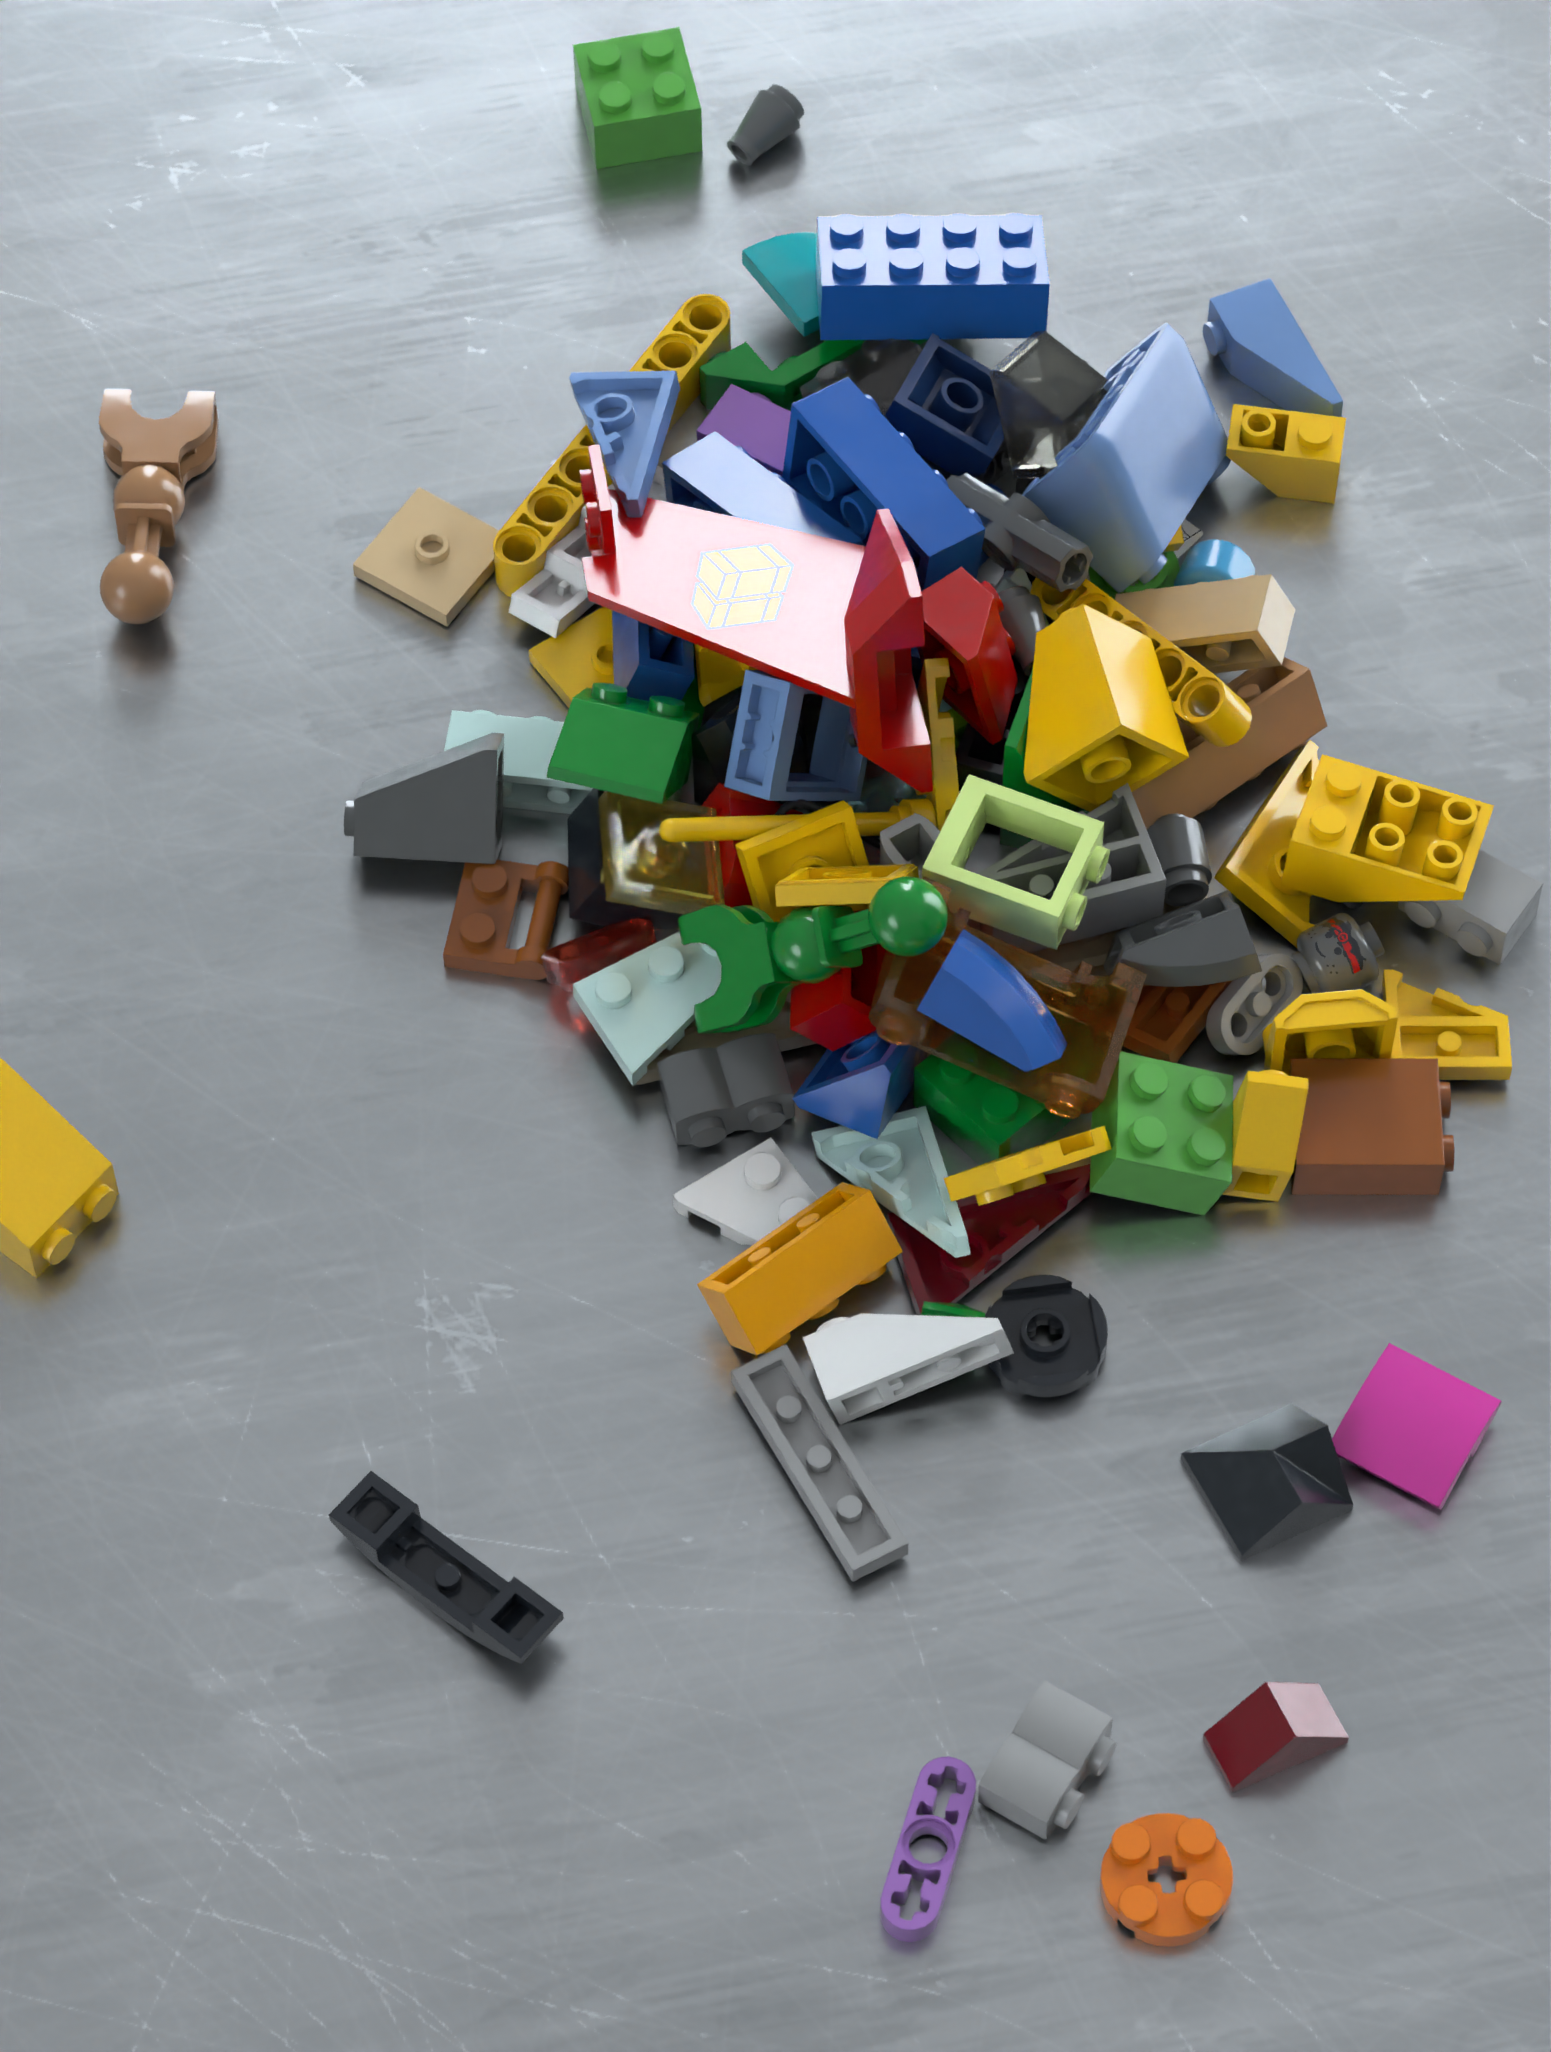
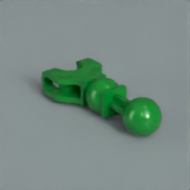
M899 877L885 883L878 889L871 900L869 909L856 913L849 906H803L794 909L782 917L779 922H774L766 912L750 905L733 908L726 905H713L679 917L678 926L681 943L683 945L691 943L707 944L716 951L722 965L721 982L715 994L703 1002L694 1005V1016L698 1034L731 1033L773 1022L784 1007L787 995L794 986L802 983H819L839 972L841 968L861 966L863 962L861 949L879 944L885 950L900 956H916L929 951L940 941L947 926L948 913L942 895L932 884L923 879Z

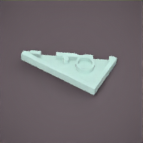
M926 1106L895 1113L878 1139L843 1125L812 1132L815 1153L820 1160L856 1186L870 1190L875 1200L955 1258L971 1254L968 1236L956 1200L951 1202L944 1181L948 1174Z

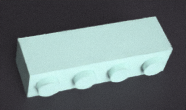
M452 710L444 751L491 733H504L503 807L571 814L593 789L547 778L548 766L564 722L554 721L543 716L522 718L496 715L486 710H475L472 712ZM682 787L667 800L679 803Z

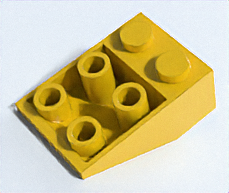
M1322 754L1290 840L1281 885L1335 902L1463 900L1494 805Z

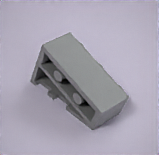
M1128 783L1113 791L1111 800L1087 814L1083 811L1078 812L1104 822L1102 847L1110 849V855L1099 883L1096 884L1089 881L1083 893L1087 897V904L1078 928L1075 931L1066 929L1059 945L1131 927L1163 915L1166 877ZM1032 840L977 874L1050 900L1073 853L1037 840ZM980 922L979 932L983 942L993 948L1004 959L1050 948Z

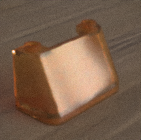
M924 876L922 879L932 884L940 892L946 903L948 913L947 926L940 941L923 954L900 956L885 950L868 1016L871 1024L876 1028L878 1036L892 1044L911 1045L1044 1103L1045 1107L1057 1116L1075 1119L1080 1114L1093 1112L1104 1101L1147 974L1119 962L1115 966L1112 975L1094 976L1090 975L1093 965L1081 961L1072 972L967 926L966 924L971 912L959 907L956 913L953 914L947 905L952 888ZM963 929L989 945L1007 960L1040 996L1056 1020L1067 1042L1060 1059L1034 1070L1024 1072L917 1010Z

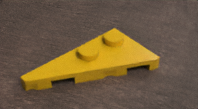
M948 658L924 659L917 688L931 744L933 791L921 793L916 790V794L926 795V799L932 802L936 814V827L939 831H941L959 795L953 717H951L949 712H939L947 677H950Z
M1311 740L1306 742L1296 752L1213 877L1296 948L1299 934L1315 926L1309 923V905L1312 895L1282 886L1281 880L1290 840L1319 764L1317 755L1319 746Z

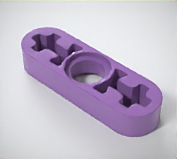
M954 1757L935 1758L928 1762L919 1773L880 1900V1919L887 1933L897 1940L904 1942L923 1940L935 1930L975 1804V1775L971 1768L960 1759ZM945 1779H952L956 1781L957 1793H952L949 1797L945 1810V1819L934 1816L937 1800V1789L934 1787H941ZM921 1835H935L944 1841L947 1846V1853L938 1862L922 1863L916 1860L909 1850L912 1841ZM913 1878L923 1882L920 1891V1909L922 1911H916L912 1920H904L900 1918V1907L898 1905L906 1903Z

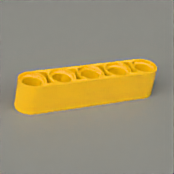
M1035 578L1030 593L1039 597L1043 613L1053 622L1064 611L1085 604L1150 637L1176 717L1209 743L1218 747H1228L1237 743L1246 735L1251 725V710L1235 692L1216 675L1088 579H1085L1076 590L1066 589L1063 592H1059L1040 579Z

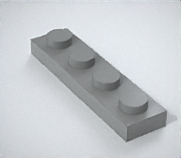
M785 1344L732 1370L731 1383L852 1582L907 1555L908 1541L788 1346Z

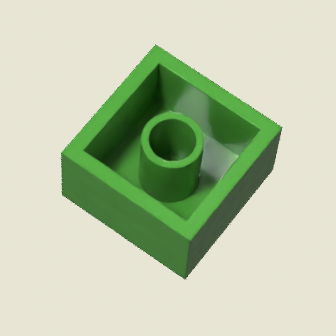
M679 27L573 45L575 88L596 169L703 151L701 105Z
M1119 1051L1092 1086L1091 1129L1105 1126L1112 1149L1091 1156L1090 1192L1205 1215L1232 1183L1233 1075Z

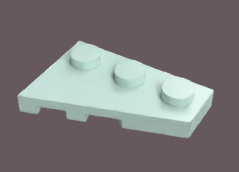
M677 932L572 984L573 997L631 1085L634 1086L647 1073V1066L665 1048L670 1051L685 1036L684 1030L695 1020L694 1005L703 1002L715 994L721 982L722 965L716 951L710 946L702 943L683 945L680 932Z

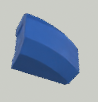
M963 929L917 1010L1024 1072L1034 1070L1060 1059L1067 1042L1056 1020L1040 996L1007 960L989 945Z

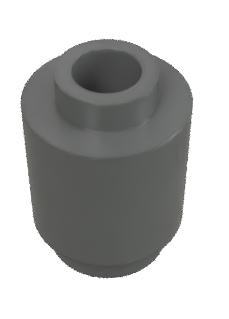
M1168 814L1158 818L1147 829V832L1166 877L1164 902L1171 906H1187L1204 899L1209 892L1208 884L1212 880V872L1201 824L1197 820L1182 814Z

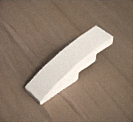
M657 465L648 498L667 502L663 468ZM611 484L608 489L615 490L614 485ZM586 505L582 507L579 526L547 551L544 569L511 596L508 611L510 614L554 638H557L594 604L588 600L581 558L591 556V553L588 551L584 518H587Z

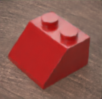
M960 567L921 591L923 596L925 646L917 647L922 666L924 659L948 658L950 677H947L942 699L989 743L994 745L1003 738L1018 682L1011 655L1016 653V648L1009 633L1002 626L999 613L1004 610V606L997 591L989 582H978L963 567Z

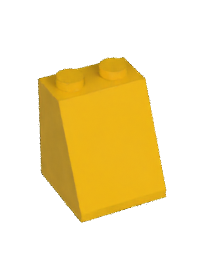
M1085 604L1064 611L1057 617L1055 622L1036 633L1023 772L1026 783L1091 812L1111 800L1113 791L1128 783L1131 792L1189 758L1150 637Z
M0 1058V1252L37 1279L50 1264L56 1265L66 1258L74 1246L75 1239L92 1221L98 1222L111 1211L119 1191L112 1163L11 1066Z

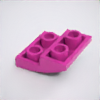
M1389 1343L1361 1386L1332 1440L1338 1457L1441 1510L1469 1457L1473 1458L1502 1401Z

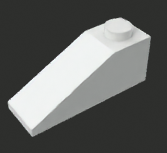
M860 1313L851 1318L837 1317L828 1320L817 1329V1332L803 1337L826 1401L840 1425L1014 1353L998 1318Z

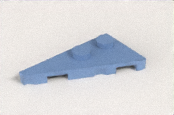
M571 372L569 379L574 398L595 445L600 446L602 461L627 517H642L680 391L677 372Z

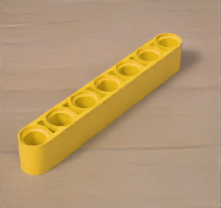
M699 294L688 299L629 370L677 372L680 391L667 434L700 394V367L705 365L714 355L731 350L730 308L726 301L719 296ZM587 425L582 428L508 519L493 541L496 583L500 591L506 596L511 597L515 591L542 571L547 551L579 526L582 507L585 506L582 498L579 470L590 469L588 446L595 445ZM603 463L607 487H609L613 483Z

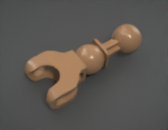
M105 389L99 414V428L104 437V459L114 472L122 476L114 489L113 509L118 539L122 545H125V552L113 558L105 567L100 579V595L107 610L123 622L129 624L149 623L159 618L172 601L174 593L173 578L167 565L158 558L159 548L175 545V525L178 524L185 506V484L191 478L203 473L215 461L218 440V413L215 392L213 391L188 392L182 409L171 417L161 419L142 417L133 410L131 404L132 390Z

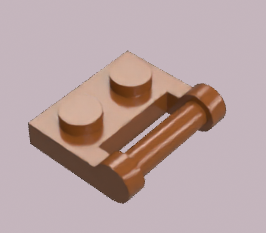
M496 860L495 864L465 862L443 952L444 967L530 980H541L548 977L552 961L548 948L560 896L565 894L569 888L568 867L554 861L541 862L539 865ZM522 892L537 893L525 946L518 950L509 949Z

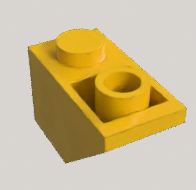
M1233 404L1226 456L1278 497L1335 504L1346 418Z
M1278 1070L1247 1071L1233 1101L1232 1183L1222 1195L1279 1201L1294 1170L1308 1094V1078L1288 1076L1286 1073Z

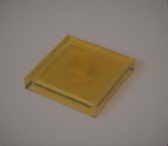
M607 791L601 795L598 801L606 901L683 915L708 906L725 905L719 841L667 842L659 834L660 824L665 819L717 817L715 808L666 800L663 804Z

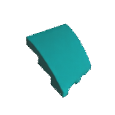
M798 232L784 234L743 249L742 264L803 337L820 329L816 284L817 233Z

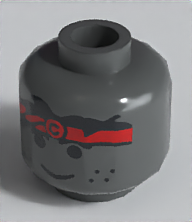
M1338 913L1299 934L1297 938L1298 951L1291 954V958L1298 965L1303 983L1309 993L1358 990L1374 983L1379 976V966L1376 958L1383 955L1385 950L1369 921L1358 926L1356 921L1348 914Z

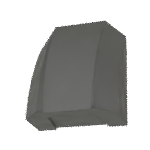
M1229 890L1116 932L1103 966L1108 978L1134 984L1162 987L1202 986L1232 981L1262 971L1241 909L1238 904L1234 903Z

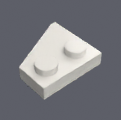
M769 1138L673 1194V1207L679 1214L687 1218L693 1213L720 1226L721 1235L741 1245H753L812 1204L818 1197L774 1140Z

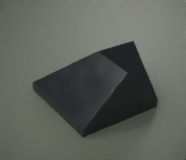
M1293 1403L1181 1453L1182 1462L1241 1561L1353 1509V1502L1328 1425Z

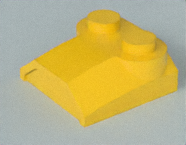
M1362 989L1301 994L1263 1030L1264 1070H1278L1289 1076L1291 1058H1391L1398 1020L1396 1007Z

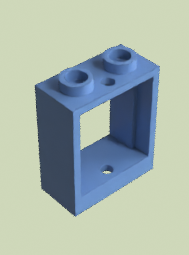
M745 670L724 787L768 801H796L799 799L806 801H860L868 758L861 755L854 744L855 735L850 719V707L823 696L809 773H789L804 694L817 693L760 670Z

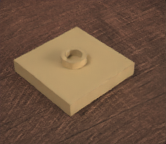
M418 487L353 563L354 576L448 627L495 571L493 541L499 530Z

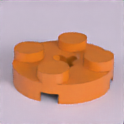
M1157 1813L1143 1816L1131 1823L1123 1824L1115 1830L1112 1841L1102 1860L1100 1874L1101 1897L1108 1914L1116 1923H1118L1119 1919L1126 1928L1134 1931L1135 1938L1147 1944L1164 1947L1180 1946L1194 1942L1209 1932L1210 1926L1219 1919L1221 1914H1224L1230 1901L1233 1885L1231 1860L1225 1846L1218 1840L1215 1829L1209 1822L1201 1818H1188L1179 1814ZM1169 1866L1172 1867L1173 1871L1180 1872L1184 1880L1176 1882L1174 1892L1163 1893L1161 1884L1149 1882L1148 1875L1157 1873L1158 1867Z

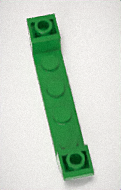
M928 339L825 340L800 356L795 355L787 358L778 368L772 371L745 342L728 352H720L714 355L705 365L700 367V400L706 409L712 410L729 386L733 384L750 393H760L772 403L791 411L792 403L844 378L849 377L854 382L928 341Z

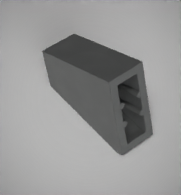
M504 733L485 735L362 782L354 801H346L344 811V835L354 836L353 856L495 864L502 848Z

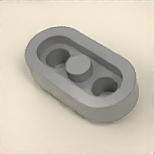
M1280 953L1257 955L1262 971L1233 980L1213 1003L1207 1015L1206 1029L1211 1044L1218 1052L1228 1056L1250 1055L1257 1052L1264 1045L1262 1038L1263 1030L1273 1022L1280 1012L1302 994V974L1292 958ZM1263 978H1265V980H1266V990H1265V991L1263 990V987H1262Z

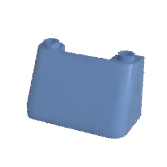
M1164 323L1106 371L1097 384L1106 395L1075 440L1055 457L1057 466L1041 479L1038 477L1034 479L1023 493V496L1041 509L1051 524L1088 545L1093 555L1089 566L1118 593H1121L1137 579L1146 584L1160 572L1168 560L1162 553L1206 485L1214 482L1231 462L1226 456L1228 437L1186 342L1168 323Z

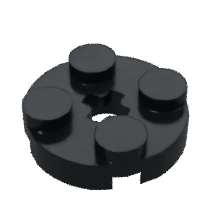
M1034 1275L1012 1282L1002 1291V1297L994 1302L992 1308L991 1305L989 1306L985 1318L999 1319L1014 1352L988 1364L991 1370L999 1377L1000 1383L1006 1391L1015 1395L1028 1394L1037 1397H1055L1073 1392L1081 1387L1089 1386L1095 1381L1098 1375V1368L1106 1354L1108 1326L1101 1305L1090 1293L1089 1298H1087L1081 1291L1072 1288V1281L1060 1276ZM1048 1325L1051 1334H1061L1062 1339L1054 1341L1052 1346H1040L1038 1343H1033L1030 1340L1031 1337L1036 1336L1037 1326Z

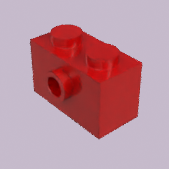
M879 944L861 949L863 957L861 966L841 968L839 972L819 983H802L794 986L791 989L790 1029L831 1051H835L885 1026V949Z

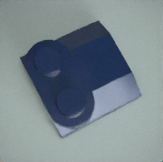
M932 333L889 406L885 418L898 432H903L907 435L919 455L955 476H962L967 473L972 477H977L986 471L1030 390L1024 386L1016 385L940 340L939 336Z

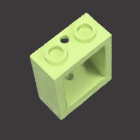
M969 774L922 867V879L932 884L940 892L948 911L1057 950L1066 929L1075 931L1081 922L1087 904V897L1083 893L1089 881L1098 884L1106 869L1110 849L1102 847L1104 822ZM986 823L1073 853L1050 900L964 869Z

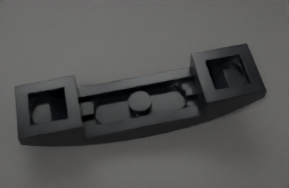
M372 1471L329 1514V1519L334 1526L372 1563L412 1597L465 1635L508 1659L522 1664L564 1619L562 1611L516 1577H513L510 1582L506 1581L422 1519L419 1506Z

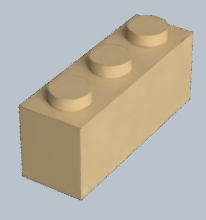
M1272 574L1251 575L1245 578L1214 582H1198L1190 585L1159 589L1150 588L1143 591L1120 593L1115 596V600L1213 674L1282 666L1295 608Z

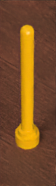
M903 799L899 805L891 806L889 812L854 813L860 836H880V831L915 813L925 817L936 826L935 809L929 799ZM808 814L668 818L660 824L659 834L667 842L747 840Z

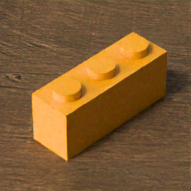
M841 1182L702 1280L697 1286L731 1346L755 1355L767 1354L786 1344L791 1337L790 1332L806 1320L817 1319L831 1312L838 1305V1298L855 1285L867 1284L880 1277L887 1269L886 1263L902 1253L903 1250L871 1191Z

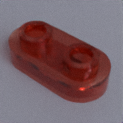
M630 919L617 922L547 950L542 955L541 959L547 982L552 985H561L564 991H573L572 984L657 943L653 924L647 919Z

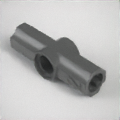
M967 473L957 477L951 475L946 480L949 489L966 508L973 509L979 515L985 527L982 551L1000 567L1013 571L1018 566L1059 592H1063L1066 589L1076 590L1088 577L1089 565L1093 559L1088 545L1051 524L1041 509L1025 496L1013 493L1008 498Z

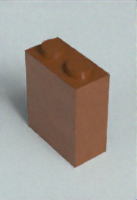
M1291 1058L1289 1076L1308 1078V1094L1294 1170L1291 1176L1292 1195H1439L1443 1172H1453L1455 1149L1453 1135H1443L1442 1119L1450 1118L1451 1089L1449 1082H1439L1438 1059Z

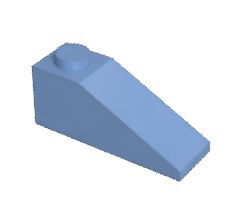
M1271 278L1210 298L1208 321L1203 325V337L1209 352L1213 356H1220L1232 376L1284 410L1336 417L1342 416V397Z

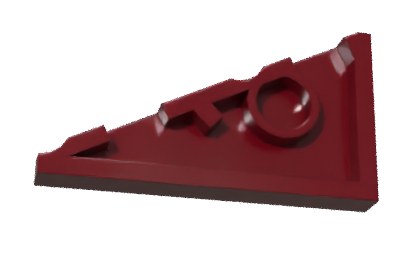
M1090 1164L1045 1175L1047 1183L978 1206L975 1195L956 1200L971 1254L955 1258L893 1212L888 1213V1224L903 1250L898 1255V1259L916 1314H922L924 1301L956 1303L1090 1195L1092 1193L1090 1192Z

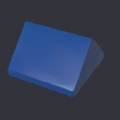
M921 1001L886 1014L885 1026L835 1051L827 1049L792 1098L798 1108L878 1139L914 1087V1068L927 1058L935 1020L917 1010Z

